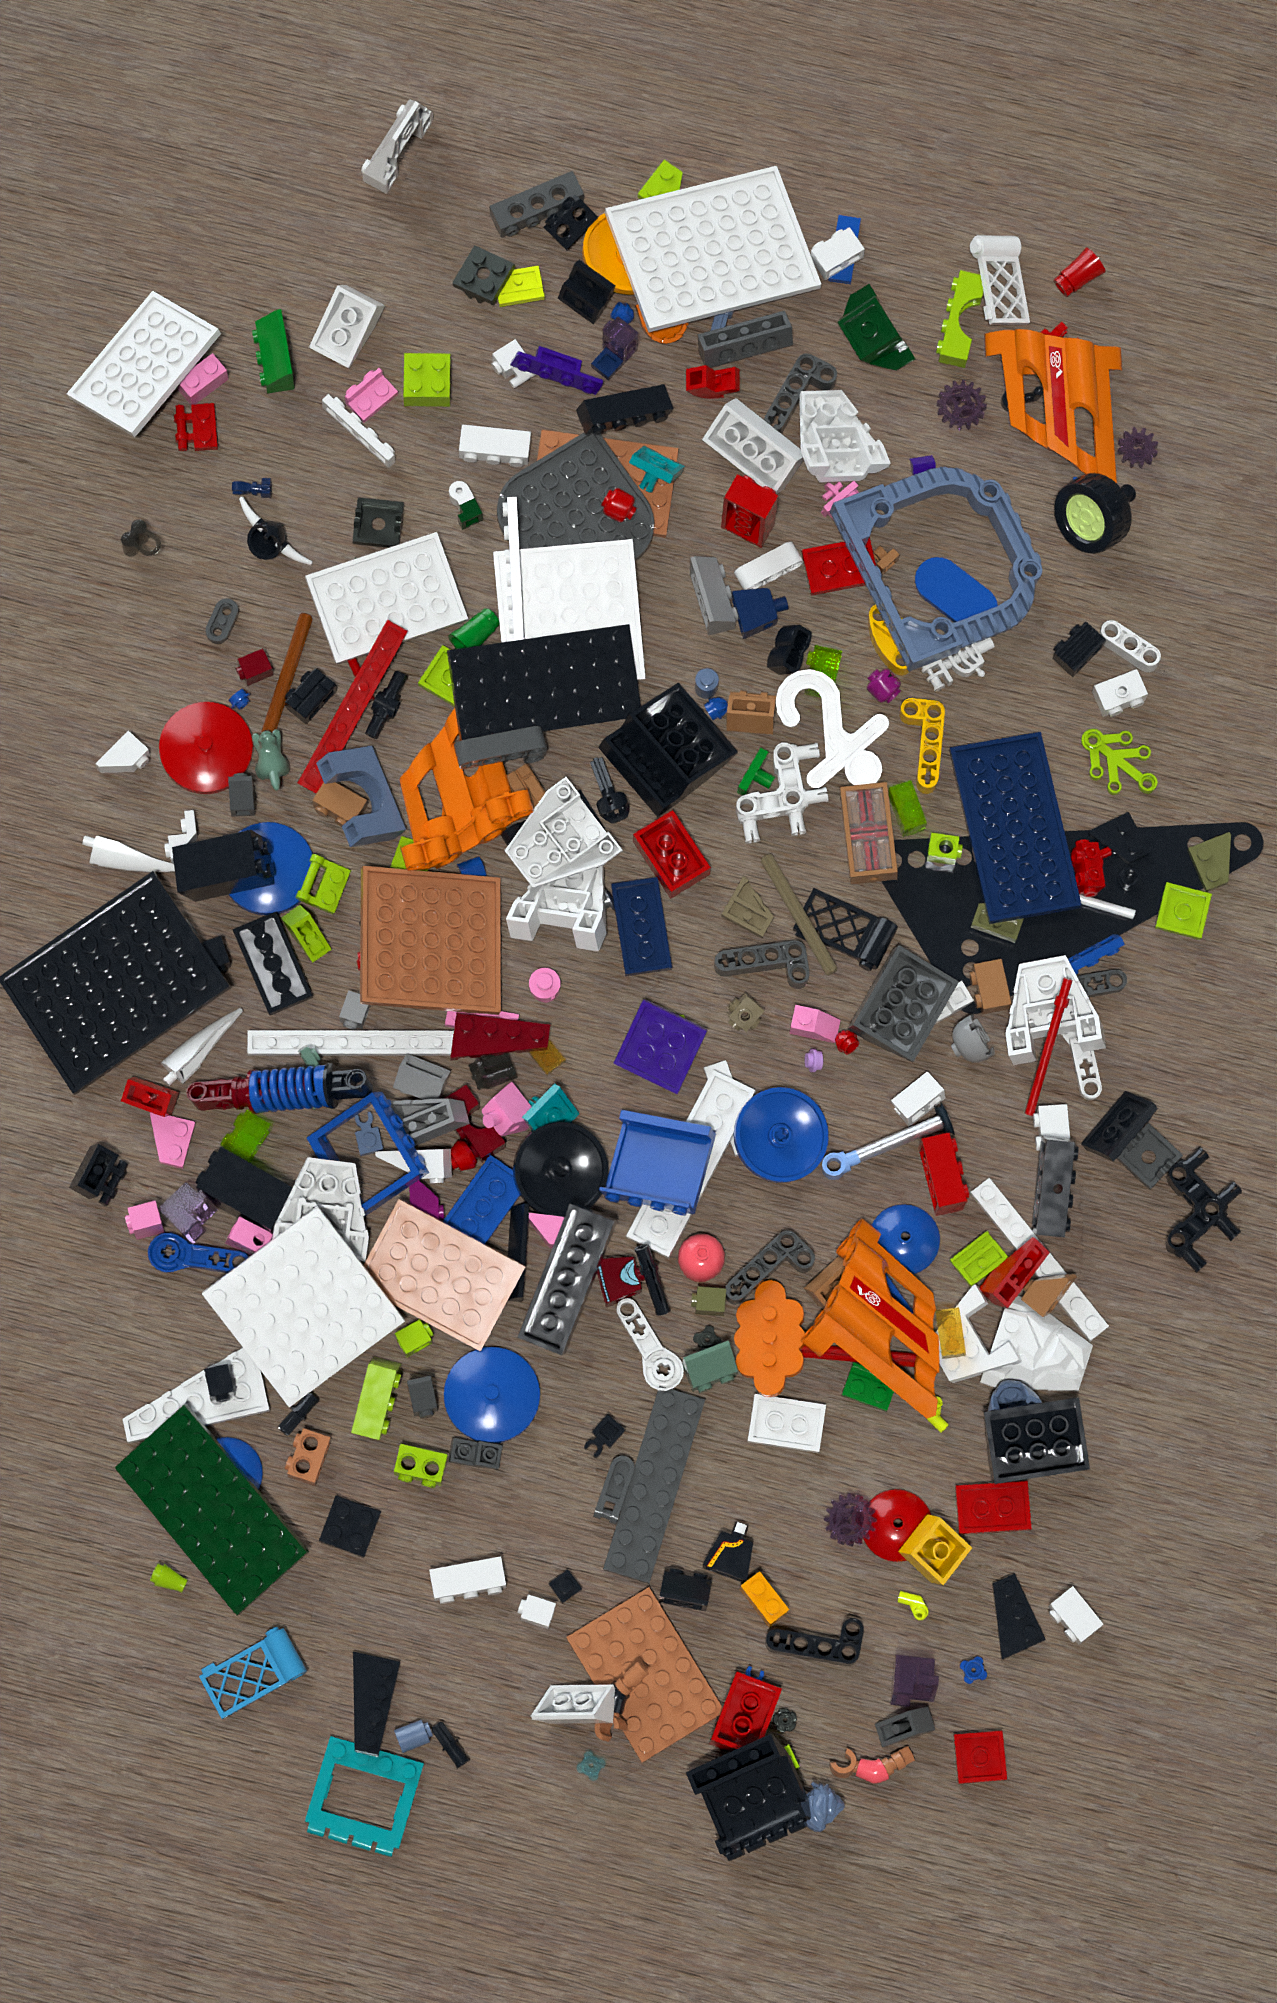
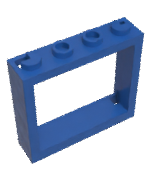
M372 1092L307 1137L308 1142L319 1159L340 1161L326 1136L373 1105L411 1172L365 1203L360 1196L361 1206L365 1214L363 1217L429 1174L424 1164L425 1159L416 1151L413 1138L405 1132L402 1119L394 1113L391 1108L392 1103L390 1099L387 1100L383 1092Z

